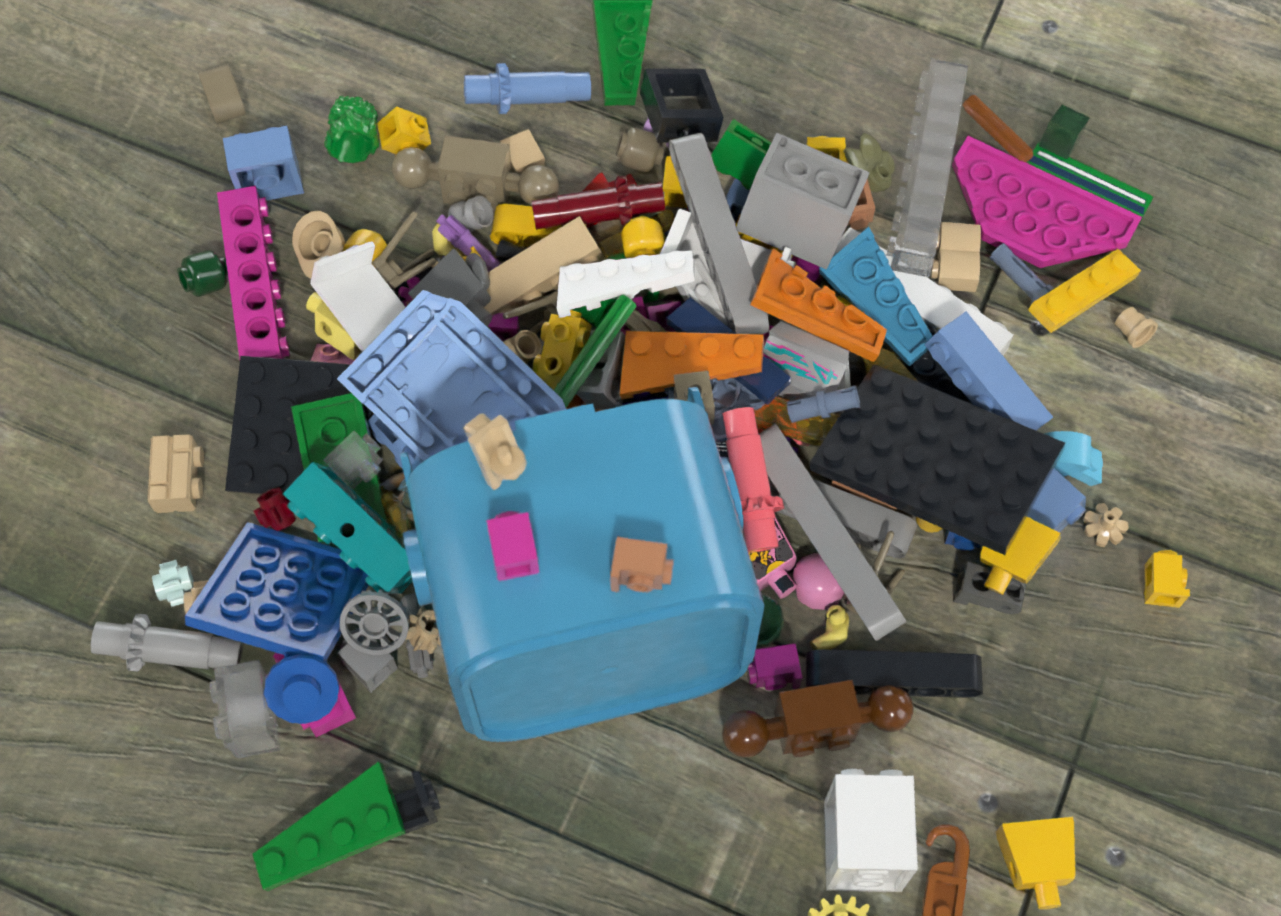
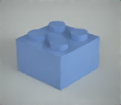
M287 126L270 127L262 131L247 134L239 133L223 138L228 172L235 189L256 186L259 197H265L266 201L304 193L298 159Z

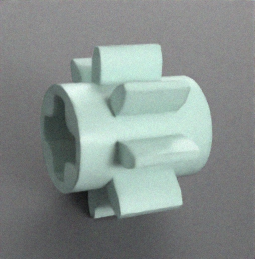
M176 560L159 564L160 574L152 576L154 589L159 601L167 599L168 602L170 601L171 606L183 604L184 593L194 588V580L189 566L180 567Z

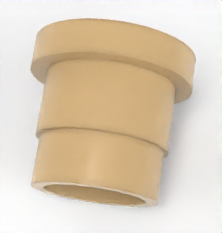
M1134 307L1124 310L1115 321V325L1128 338V343L1133 348L1144 345L1158 328V324L1153 319H1147Z

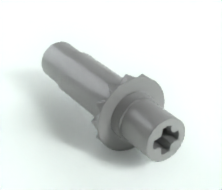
M137 613L132 624L126 623L124 625L97 621L91 638V653L126 659L127 670L138 672L145 665V662L208 670L215 668L239 671L243 654V643L226 637L215 636L212 633L151 626L147 614Z

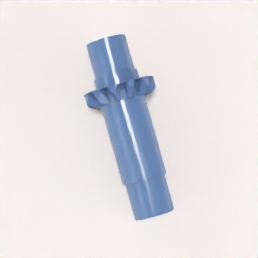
M496 63L495 73H489V75H464L465 104L490 103V105H497L498 114H506L510 109V104L590 101L591 78L589 72L509 73L505 63Z

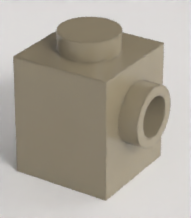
M709 371L674 375V398L676 400L688 401L689 388L697 386L710 424L714 425L715 405Z

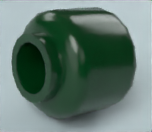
M205 250L183 258L181 267L177 269L182 288L185 292H191L196 297L222 290L226 285V276H228L226 260L224 257L219 258L212 250Z

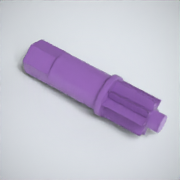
M442 214L436 222L440 225L437 230L455 248H458L468 256L471 253L470 248L472 246L475 247L486 262L488 272L502 264L454 216L450 215L446 218Z

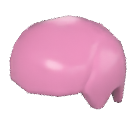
M819 553L805 556L797 562L793 572V581L797 585V599L812 609H828L831 606L837 605L845 593Z

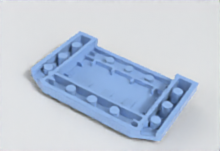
M422 290L337 378L423 461L442 450L467 442L468 437L464 426L481 413L486 415L491 421L499 415L503 416L508 421L511 431L516 430L514 421L566 409L562 398L460 301L438 296Z

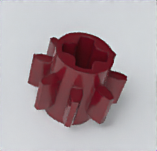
M281 488L270 489L257 498L260 507L253 510L260 525H263L264 528L271 526L273 530L279 531L296 521L295 514L287 507L291 501L283 495Z

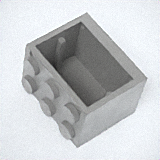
M776 133L751 186L736 226L737 231L783 251L785 247L790 248L792 255L827 270L870 172Z

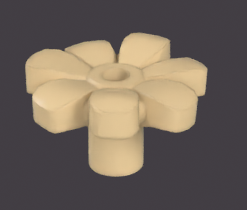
M1105 503L1097 504L1095 512L1087 511L1083 518V521L1089 524L1084 528L1086 536L1093 537L1096 535L1095 544L1100 547H1105L1109 540L1112 544H1119L1123 540L1121 533H1126L1128 530V522L1119 520L1123 513L1119 508L1115 507L1108 511Z

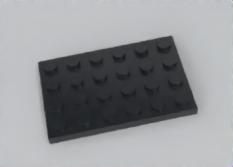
M873 364L857 389L860 408L843 410L811 459L810 470L1006 555L1061 457L1065 442Z

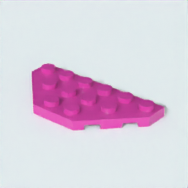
M967 136L953 160L952 167L976 225L981 226V240L995 247L1005 243L1018 258L1039 268L1126 248L1142 219L1141 216L1026 162L1019 161L1017 158L970 136Z

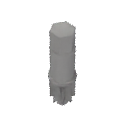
M416 593L404 595L401 599L402 605L406 607L407 615L412 614L416 616L420 608L423 607L419 606ZM407 640L406 648L408 650L410 670L413 673L417 672L418 678L428 677L429 669L434 668L432 654H429L427 650H417L415 652L414 647Z

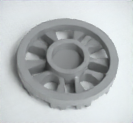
M372 590L362 591L361 594L352 599L350 598L340 616V630L344 639L354 649L369 655H384L398 649L405 641L409 630V615H407L406 607L402 605L403 603L389 596V592L383 593L382 590L378 592H372ZM372 600L378 601L377 607H372ZM364 601L368 608L363 609L357 604ZM386 603L393 608L385 610L382 605ZM399 614V617L390 619L391 616ZM347 623H356L359 625V628L349 632ZM390 626H403L402 633L392 629ZM386 633L394 641L393 643L387 638ZM363 634L366 637L360 643L356 639ZM380 639L382 647H371L370 640Z

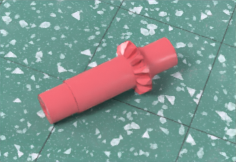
M744 407L726 411L722 414L727 437L726 447L729 463L739 491L743 512V531L748 553L778 548L774 512L783 510L784 504L782 498L771 496L754 408Z

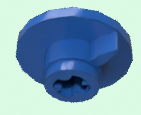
M285 652L284 659L275 664L266 676L264 696L268 707L277 717L290 723L307 724L318 721L331 712L338 700L339 682L335 671L327 662L312 655L298 654L290 656Z

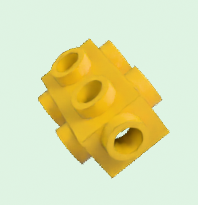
M570 310L571 315L559 318V315L551 314L549 322H544L541 328V339L544 345L542 354L536 355L534 359L533 371L553 390L589 340L592 325L581 318L582 314L577 311Z

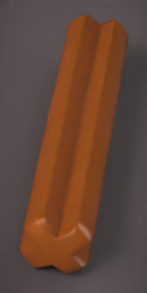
M976 95L969 96L963 102L964 110L1011 156L1026 163L1032 159L1034 155L1032 149Z

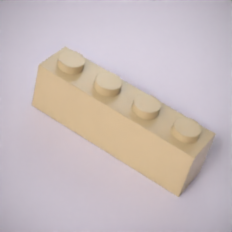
M580 216L489 271L490 286L486 291L490 295L491 300L484 308L494 315L541 300L552 291H558L560 267L575 263L588 264L605 260Z

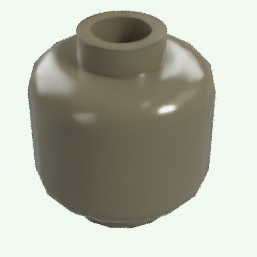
M631 127L627 133H621L616 148V156L620 157L622 166L647 173L653 168L654 164L660 165L664 154V147L659 146L660 143H657L653 132Z

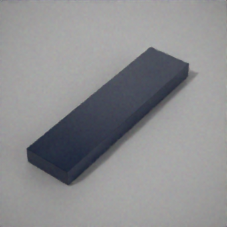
M691 297L667 317V324L676 332L736 334ZM764 355L762 372L734 377V379L766 405L791 384V377Z

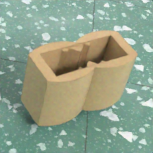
M941 222L939 232H933L931 249L932 251H937V259H932L931 279H936V284L945 286L949 290L976 292L980 276V225Z

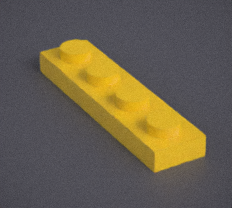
M1117 249L1034 301L1028 311L1052 333L1136 279L1141 270L1123 252Z

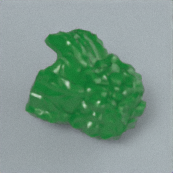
M340 96L330 108L329 120L327 121L330 129L326 133L325 148L328 154L336 158L340 163L363 162L370 153L371 155L375 154L376 149L379 148L380 140L376 129L378 123L377 111L372 103L366 100L363 101L361 97Z

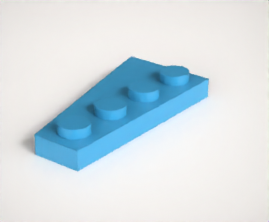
M867 227L832 257L827 270L820 267L819 273L850 304L887 329L884 341L910 366L928 351L925 344L933 336L915 305L909 300L900 279L896 277L891 269L889 260L883 250H880L871 229Z

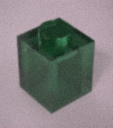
M1061 104L1049 121L1039 146L1068 159L1078 145L1090 117Z

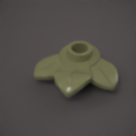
M863 133L860 136V149L845 148L843 150L849 164L870 172L867 180L872 192L885 191L891 186V174L895 170L894 160L888 151L881 150L880 144L874 137Z

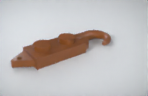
M941 824L934 827L928 833L926 845L932 846L934 840L940 835L950 836L956 844L953 862L937 863L931 867L927 874L921 916H962L970 856L969 840L958 827L950 824Z

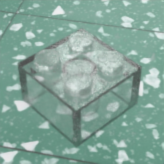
M256 660L214 668L215 681L210 682V693L213 703H218L219 716L214 717V730L217 739H222L225 749L229 748L237 759L280 751L277 717L268 707L264 696L265 680L268 674L260 661Z

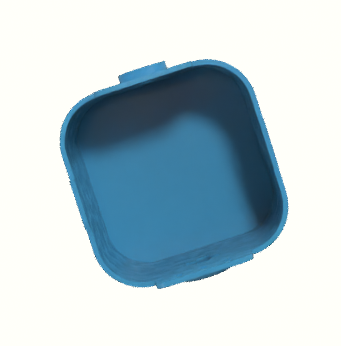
M697 386L689 388L688 401L676 399L650 400L598 412L594 411L592 403L514 421L516 430L512 431L518 448L522 450L526 457L527 465L517 479L502 480L500 487L496 490H493L487 484L468 441L434 454L419 464L414 470L412 469L408 452L400 453L416 527L414 530L403 532L410 572L419 606L431 603L433 605L449 684L463 727L467 732L476 735L481 740L491 742H509L536 738L698 698L733 683L747 671L748 665L755 656L764 603L742 532L743 512L736 480L727 458H720L711 424ZM507 511H516L519 514L528 512L539 573L498 581L487 520L495 519L498 514ZM617 537L667 544L666 559L674 560L671 585L663 584L662 590L652 589L651 592L643 593L633 591L627 585L620 584L619 592L611 591L610 575Z

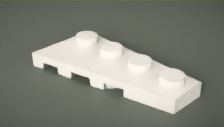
M693 250L683 252L672 251L667 254L651 256L639 255L635 258L619 260L607 259L588 264L575 263L560 267L557 296L559 318L570 316L571 309L585 305L587 311L601 307L600 301L619 297L620 295H625L632 299L640 290L647 288L650 292L654 293L694 282L695 261Z

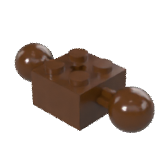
M852 680L779 692L774 711L775 718L764 719L760 714L751 710L737 711L725 721L722 737L727 749L734 755L743 758L758 755L765 749L768 741L780 739L783 755L792 753L793 757L808 756L815 752L814 749L828 747L829 751H838L851 746L850 743L855 741L863 724L872 723L874 727L884 732L902 730L912 719L913 702L908 693L902 688L894 685H885L874 690L867 702L858 703Z

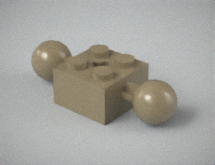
M445 136L439 162L431 161L428 154L423 150L409 147L395 155L391 166L394 179L405 188L416 189L424 186L429 180L440 181L443 203L452 205L459 201H467L472 197L483 196L490 202L493 212H495V208L498 205L508 204L510 191L518 192L529 205H532V200L556 197L559 191V181L556 174L546 166L534 165L525 169L522 174L512 173L509 144Z

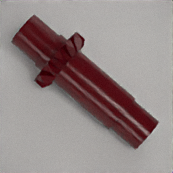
M626 175L616 178L615 187L557 195V197L531 201L536 230L563 227L579 216L584 224L620 219V223L624 227L633 217L665 211V200L661 182L628 185Z

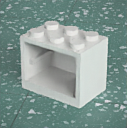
M860 769L843 770L841 774L835 775L824 801L826 891L902 892L918 870L914 776H903V772L900 770H884L880 772V775H864V771Z

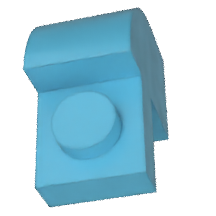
M1071 431L1044 433L1065 442L1064 451L1054 467L1063 477L1069 475L1089 486L1102 483V452L1091 446L1090 436Z

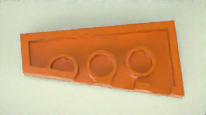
M773 248L768 256L750 305L874 362L880 354L887 329L852 304L844 305L836 298V293L826 285L823 288L816 285L806 277L808 273L798 265L795 268L791 267L781 259L783 255Z
M626 331L620 385L621 400L633 398L634 394L649 391L650 394L665 391L664 388L674 387V375L709 371L710 379L716 378L719 381L762 372L764 336L762 334Z

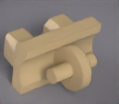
M481 413L464 426L468 437L467 440L484 478L493 490L500 487L502 480H515L525 470L527 465L526 457L522 450L518 448L509 423L503 416L499 415L491 421L486 415Z

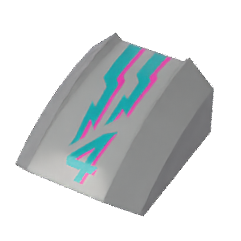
M780 321L769 331L763 355L791 377V384L779 395L794 401L815 396L816 392L824 390L826 393L836 391L848 366L849 351L794 325Z

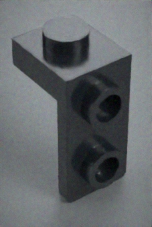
M419 770L412 772L416 788L394 795L406 831L405 834L438 822L434 811L441 809L430 778L423 780Z

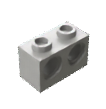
M591 330V333H590L589 338L591 337V335L594 333L595 330ZM621 331L616 335L576 393L587 405L593 403L594 409L607 410L622 406L623 400L620 397L625 335Z

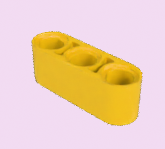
M500 204L495 208L490 238L498 245L503 239L528 248L562 226L536 230L532 206Z

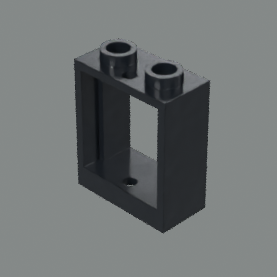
M645 69L640 95L657 143H669V140L702 133L706 142H717L724 117L706 69ZM663 96H696L700 109H667Z

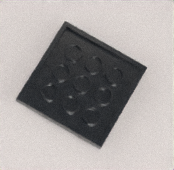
M240 356L225 491L262 495L273 488H281L284 493L304 472L291 407L350 394L351 392L337 378L351 364ZM364 404L368 421L373 416V412ZM368 426V428H369V433H370V438H371V430H372V429Z

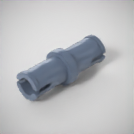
M854 385L828 393L821 390L817 391L815 396L787 401V409L791 422L795 423L796 421L822 416L824 419L830 417L831 413L860 408V399L857 388Z

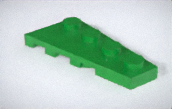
M593 0L592 2L604 106L635 105L653 0Z
M377 762L252 854L263 890L270 891L406 833L384 765L381 762Z

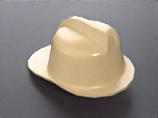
M311 211L304 215L298 221L293 231L292 244L294 252L306 277L312 278L314 262L324 256H332L342 252L343 245L345 244L343 233L336 226L333 219L322 211Z

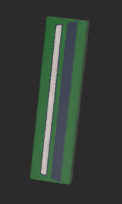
M1037 143L1033 150L1034 155L1032 159L1027 162L1142 218L1154 198L1139 189L1040 143Z

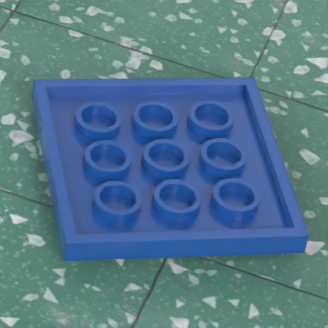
M247 522L186 613L185 625L285 655V652L290 656L298 654L312 655L326 662L342 634L340 630L342 610L350 598L352 599L361 594L362 591L366 592L369 584L365 581V578L368 575L360 568L356 567L353 569L339 556L342 552L341 549Z

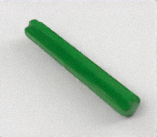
M620 295L553 390L562 398L565 408H567L636 308V304L629 297Z

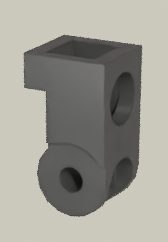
M967 562L958 573L953 602L964 605L972 603L986 608L991 607L996 611L1007 614H1017L1022 611L1026 584L1012 578L1004 594L1001 595L984 586L992 569Z

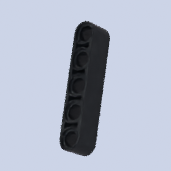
M827 649L812 650L806 653V688L852 680L856 695H871L874 690L885 685L898 686L905 690L909 696L972 698L983 694L981 656L976 654Z

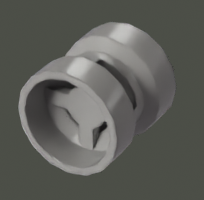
M476 196L467 201L456 202L448 210V217L450 215L454 216L471 232L474 229L486 228L493 222V208L490 202L483 196Z

